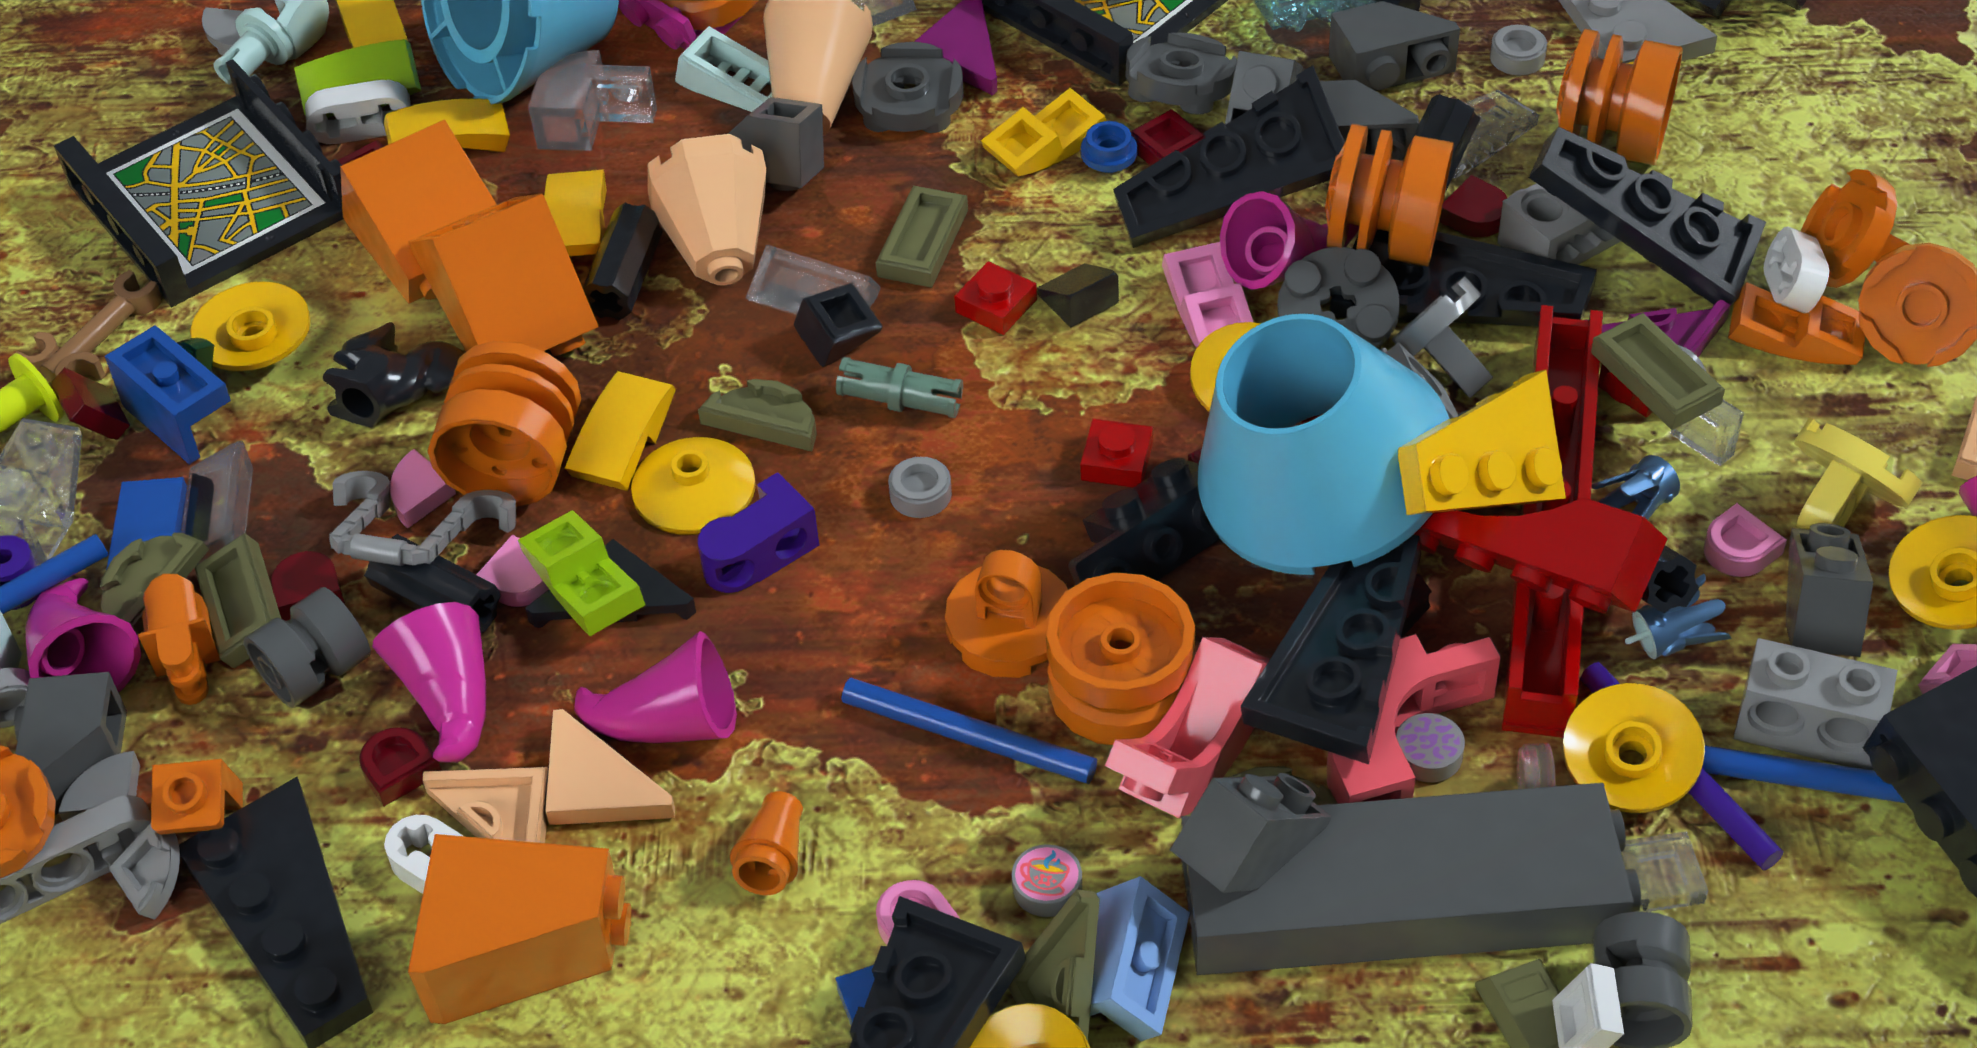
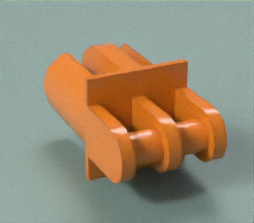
M162 574L153 579L144 592L145 609L142 614L144 632L138 634L156 676H168L170 683L174 686V692L178 701L186 705L197 704L205 699L209 692L205 664L221 660L212 637L208 608L203 597L194 591V585L190 580L178 574Z

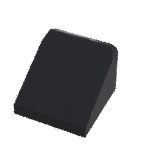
M1084 263L1037 287V295L1071 328L1119 303L1118 275L1111 269Z
M853 283L803 298L794 321L796 331L822 367L830 365L880 333L883 328Z

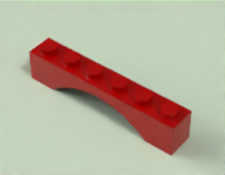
M1323 414L1307 418L1301 424L1312 421ZM1581 498L1554 509L1518 516H1480L1462 511L1432 513L1428 520L1414 533V535L1420 536L1421 550L1434 554L1438 545L1456 551L1454 554L1455 559L1474 569L1491 573L1494 564L1513 570L1510 577L1524 586L1543 593H1548L1551 584L1570 590L1568 597L1572 601L1605 614L1610 605L1636 612L1668 540L1645 517L1587 498Z

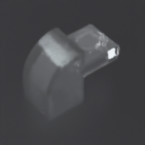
M592 50L565 56L538 77L528 106L537 149L592 151L600 121L654 123L657 104L650 66L602 65L600 50Z

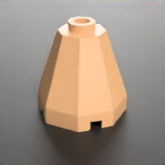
M731 134L681 139L670 147L672 157L661 164L660 157L657 156L648 163V195L651 209L655 212L660 224L696 277L716 285L736 283L754 267L765 198L766 164L763 151L751 145V152L743 149L741 139Z

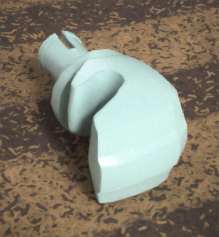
M274 0L280 13L277 20L266 14L262 8L245 9L235 20L236 30L240 38L222 57L213 63L217 75L230 85L232 81L226 62L232 59L250 76L264 61L281 65L285 64L287 60L300 57L325 34L329 16L327 0Z

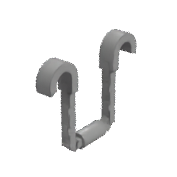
M355 471L340 475L332 483L334 506L347 505L352 500L365 498L329 534L331 549H334L338 554L350 555L353 559L403 566L404 564H430L460 531H465L477 519H499V529L510 532L516 526V500L512 495L498 490H479L467 493L452 506V512L421 545H411L404 540L359 534L375 517L380 518L389 509L391 498L388 477L373 471Z

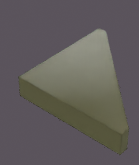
M1076 889L1026 952V961L1008 989L1017 1005L1026 1003L1042 1004L1062 1012L1079 1026L1088 1041L1100 899L1095 891Z

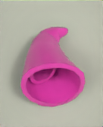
M1264 191L1249 193L1233 202L1223 218L1220 232L1221 256L1227 272L1237 283H1241V286L1251 290L1283 282L1285 280V273L1293 262L1302 260L1312 252L1329 248L1327 247L1328 226L1327 224L1320 225L1316 221L1301 217L1291 210L1277 195ZM1350 224L1344 247H1347L1359 232L1358 225Z
M85 578L66 580L42 592L28 613L25 627L30 678L109 672L118 692L123 690L136 673L141 658L139 637L130 623L114 615L93 611L78 605L77 600L88 588V580Z
M448 602L417 609L395 620L373 639L372 648L404 683L414 699L422 707L434 728L439 732V745L433 752V758L440 762H461L477 748L486 718V678L479 615L471 606L458 602Z
M702 631L691 637L669 656L634 679L612 689L608 694H594L587 688L580 687L576 692L574 706L575 714L590 731L620 741L665 743L725 739L735 730L737 718L734 692L723 661L711 640Z

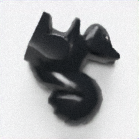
M392 322L357 335L346 341L342 346V350L336 352L333 356L335 362L347 369L330 368L323 374V381L335 389L336 399L328 405V412L334 417L373 428L394 410L414 403L421 399L428 391L439 393L449 389L459 357L464 352L450 343L430 341L417 345L406 355L398 353V346L395 345V325Z

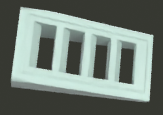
M710 26L678 58L675 82L691 91L750 112L772 97V93L768 97L759 93L767 84L771 85L768 60ZM733 71L736 74L732 77L727 73ZM748 77L755 79L750 86L743 83Z

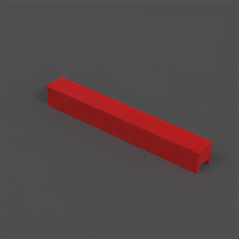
M1541 305L1532 373L1542 370L1547 371L1566 499L1522 504L1520 515L1554 509L1581 498L1591 499L1600 361L1591 353L1593 338L1602 334L1603 311L1591 310L1588 321L1553 317V306ZM1514 580L1502 731L1564 738L1567 722L1576 708L1578 698L1584 606L1572 601L1568 597L1570 590L1551 584L1548 593H1543Z

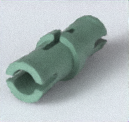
M843 357L839 370L843 371L845 376L862 380L837 375V395H848L887 403L889 410L902 412L904 407L948 415L951 418H956L960 404L956 403V399L937 395L962 399L963 380L961 379L953 380L912 372L911 366L903 363H897L895 368L852 360L850 357Z

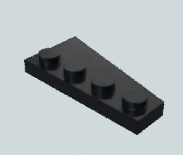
M1313 65L1296 75V81L1278 93L1274 94L1273 91H1270L1251 103L1252 109L1226 125L1223 121L1204 132L1203 139L1181 153L1175 150L1113 189L1117 206L1133 248L1222 218L1233 202L1246 194L1264 191L1277 195L1280 198L1330 181L1336 155L1341 151L1344 140Z
M1560 127L1545 140L1528 177L1543 187L1548 193L1565 202L1594 222L1599 228L1604 229L1646 260L1654 263L1713 305L1719 300H1724L1732 305L1738 299L1765 227V221L1750 214L1742 220L1723 212L1724 202L1704 193L1697 199L1672 189V178L1654 170L1646 174L1637 173L1627 167L1624 156Z
M1377 229L1372 245L1369 248L1370 251L1379 257L1381 265L1390 272L1396 283L1399 294V320H1413L1440 296L1447 295L1454 301L1459 295L1451 287L1464 276L1481 295L1453 322L1538 327L1541 305L1553 306V317L1583 320L1595 286L1597 269L1438 231L1428 266L1389 259V231ZM1358 235L1352 247V249L1357 250ZM1333 295L1330 301V311L1335 316L1346 317L1347 309L1355 306L1351 299H1344L1342 295Z
M1413 534L1385 555L1360 566L1354 567L1350 560L1328 567L1241 704L1243 724L1369 765L1421 558L1420 536Z
M298 777L293 778L224 818L222 828L201 831L179 844L180 858L307 1048H317L373 1013Z
M899 896L892 914L894 928L887 946L880 947L872 968L874 982L864 1008L858 1007L849 1031L852 1038L849 1048H970L1026 961L1022 942Z

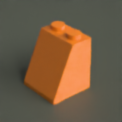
M445 119L340 166L342 213L348 227L408 304L423 297L427 300L436 299L437 297L419 266L408 241L497 205Z
M543 193L514 197L408 241L419 266L466 352L476 345L492 341L518 342L543 351L550 349L552 356H558L584 345L586 342L582 334L599 327Z
M435 834L408 969L410 978L430 1023L447 1024L612 970L615 946H626L628 943L631 926V904L624 903L625 877L615 875L609 848Z

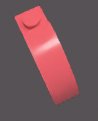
M1416 634L1400 639L1369 765L1328 751L1327 786L1338 804L1413 798L1416 777L1396 737L1398 728L1405 720L1417 714H1438L1494 698L1500 655L1490 637L1465 644H1449L1439 651L1426 654Z
M1202 637L1185 681L1161 722L1154 730L1142 738L1115 740L1105 766L1124 775L1118 789L1177 818L1193 812L1212 778H1223L1249 739L1254 727L1243 724L1241 704L1270 659L1225 638Z

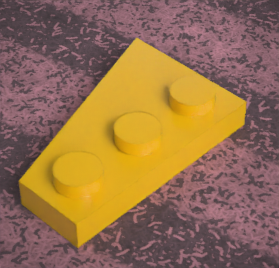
M1546 370L1530 373L1513 382V386L1477 402L1476 407L1458 417L1447 419L1398 448V460L1407 515L1543 503L1566 499L1562 463L1559 456Z

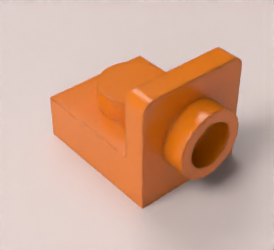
M222 759L152 765L151 827L157 834L220 829L224 825V810L243 808V782Z

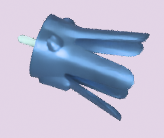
M1655 455L1645 456L1638 464H1633L1629 472L1592 484V489H1599L1625 481L1598 502L1619 509L1635 501L1638 504L1632 513L1643 516L1647 520H1649L1658 506L1671 502L1680 491L1679 478L1673 467L1667 461Z
M1705 574L1695 579L1699 587L1706 581ZM1698 590L1687 607L1677 606L1662 613L1650 605H1644L1641 609L1632 613L1636 635L1626 638L1625 643L1631 644L1640 641L1648 656L1656 659L1661 655L1666 657L1683 650L1687 645L1732 639L1729 633H1715V627L1712 624L1703 623L1722 614L1725 610V603L1722 600L1714 599L1691 606L1700 596V591Z

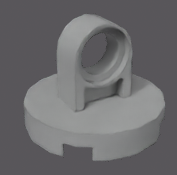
M1464 276L1451 287L1459 295L1454 301L1447 295L1440 296L1391 340L1395 344L1399 342L1412 356L1424 348L1457 386L1471 398L1493 379V376L1449 327L1481 295ZM1385 347L1380 349L1384 353L1387 352V349Z

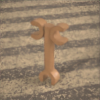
M128 270L116 278L113 284L116 296L60 349L53 335L47 332H37L33 337L41 353L34 356H28L19 351L15 353L22 355L30 361L42 376L50 382L54 380L64 367L80 375H89L102 380L106 376L98 357L91 352L130 315L147 314L161 304L163 298L157 282L151 280L140 290L134 272Z

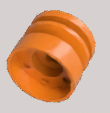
M1584 29L1577 48L1567 61L1556 108L1558 126L1578 136L1581 127L1588 126L1587 140L1600 146L1607 130L1617 132V154L1624 156L1627 161L1655 166L1670 117L1683 48L1644 40L1634 63L1627 64L1622 63L1624 46L1621 35H1612L1605 57L1601 59L1597 58L1600 42L1599 31Z
M1351 124L1347 140L1339 154L1336 155L1325 205L1328 226L1327 247H1344L1350 224L1358 225L1357 249L1369 250L1377 229L1389 231V259L1428 266L1444 201L1454 142L1415 135L1409 144L1404 160L1392 159V131L1382 129L1375 154H1365L1368 126Z
M492 341L473 346L459 357L444 405L438 417L427 450L432 468L447 485L463 495L479 490H498L512 495L516 500V507L540 501L552 492L567 448L566 443L572 431L574 419L581 402L578 381L563 363L543 350L518 342Z

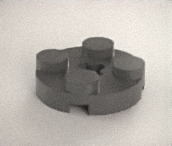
M1181 32L1168 33L1167 43L1151 45V36L1145 37L1133 43L1127 52L1125 77L1129 83L1128 94L1132 99L1139 102L1158 101L1166 104L1180 105L1183 111L1190 114L1209 113L1213 110L1214 101L1223 99L1231 93L1237 59L1235 55L1231 60L1225 56V45L1202 35Z
M901 42L881 48L880 58L873 60L868 65L867 57L858 64L852 77L855 106L863 115V123L866 128L875 132L923 130L929 133H937L943 131L950 125V116L958 110L963 100V76L960 64L955 59L953 64L944 59L942 49L927 43ZM905 84H915L914 88L904 89Z
M1330 247L1312 252L1302 260L1293 262L1288 267L1285 273V280L1278 294V317L1291 314L1324 316L1343 325L1380 350L1381 346L1389 339L1391 333L1393 334L1398 323L1399 294L1392 275L1381 265L1379 257L1375 253L1367 249L1355 250L1348 247ZM1333 295H1342L1344 299H1351L1355 306L1347 309V316L1343 320H1335V315L1332 311L1322 312L1321 305L1328 303Z

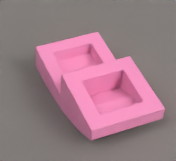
M1220 242L1164 254L1162 268L1181 319L1196 348L1205 337L1223 326L1241 322H1253L1241 283L1234 284L1232 277L1227 272L1221 256Z

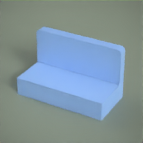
M1139 876L1096 893L1100 902L1090 1016L1102 1013L1140 1041L1162 1035L1190 912Z

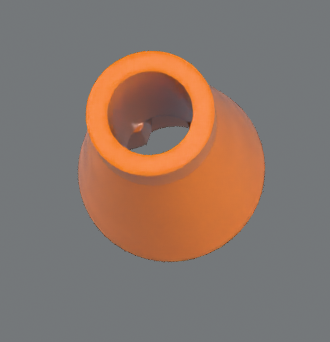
M782 791L768 793L763 799L761 808L730 852L733 877L742 888L759 895L777 894L787 884L792 882L797 875L799 825L803 806L792 794Z

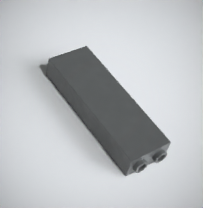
M1603 782L1318 805L1332 816L1327 827L1258 890L1222 893L1181 860L1188 912H1190L1189 922L1196 975L1592 944L1595 927L1604 919L1619 913L1639 911L1641 907V890L1637 872L1634 868L1625 869L1621 854L1625 849L1626 843L1624 820L1619 809L1610 810ZM1181 816V830L1190 816Z

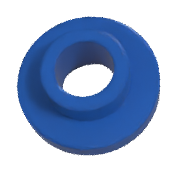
M1104 121L1093 125L1087 131L1086 137L1081 143V158L1088 167L1100 172L1114 173L1129 167L1137 157L1136 140L1131 136L1128 127L1119 122Z

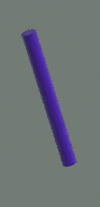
M1595 662L1588 666L1580 676V681L1592 693L1608 686L1620 684L1600 662ZM1702 768L1699 778L1688 793L1762 870H1767L1774 866L1781 859L1784 853L1783 850Z

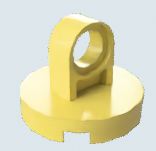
M1808 418L1796 437L1794 444L1818 464L1825 467L1826 471L1803 506L1796 524L1797 528L1810 529L1811 525L1817 523H1828L1845 527L1866 492L1896 506L1905 508L1909 506L1923 484L1913 472L1906 469L1901 477L1897 478L1886 470L1889 455L1834 425L1826 423L1821 430L1819 428L1820 424L1815 419Z

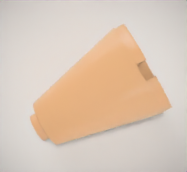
M768 0L764 10L763 22L772 97L822 104L824 136L832 126L852 81V77L871 38L873 28L871 11L866 5H864L863 11L852 0Z

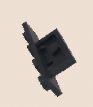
M1183 458L1164 461L1152 469L1151 477L1132 489H1125L1111 494L1102 502V508L1083 519L1091 542L1097 544L1069 562L1068 567L1075 585L1087 578L1110 573L1145 575L1157 581L1220 540L1203 510L1199 497V464L1186 461Z

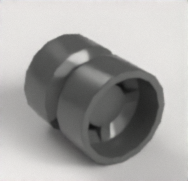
M320 587L290 607V620L285 621L280 618H274L244 638V646L253 665L274 694L290 708H295L324 688L325 674L330 673L335 676H341L371 655L368 640L360 625L344 603L326 587Z
M1642 911L1619 913L1604 919L1595 927L1593 934V964L1614 968L1624 1035L1613 1045L1621 1048H1669L1680 1044L1690 1036L1692 1029V994L1687 982L1691 972L1690 936L1685 926L1674 918L1659 913Z

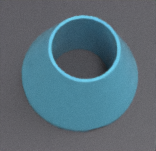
M421 0L429 40L436 58L449 81L456 89H467L475 96L473 99H488L491 104L504 103L511 100L605 39L614 25L619 0Z
M1291 314L1265 321L1249 330L1232 345L1224 356L1217 373L1198 466V490L1203 510L1216 534L1232 551L1247 561L1269 570L1288 574L1315 575L1314 567L1329 566L1350 560L1354 567L1368 563L1398 547L1411 537L1432 515V513L1406 514L1398 448L1449 419L1446 408L1438 394L1422 377L1330 318L1314 314ZM1323 414L1312 421L1294 426L1307 418Z

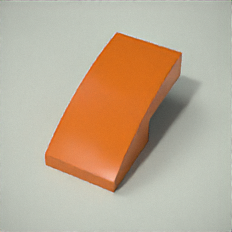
M1746 282L1733 305L1728 339L1751 348L1791 359L1834 365H1857L1863 358L1865 334L1859 324V311L1824 295L1821 296L1819 302L1810 312L1801 313L1776 303L1771 292Z

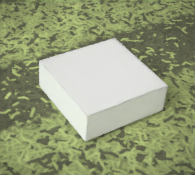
M1590 963L1552 1000L1559 1048H1609L1624 1035L1614 968Z

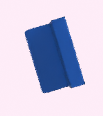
M154 325L105 355V359L123 407L183 460L191 464L200 458V454L190 426L230 402V396L226 384Z

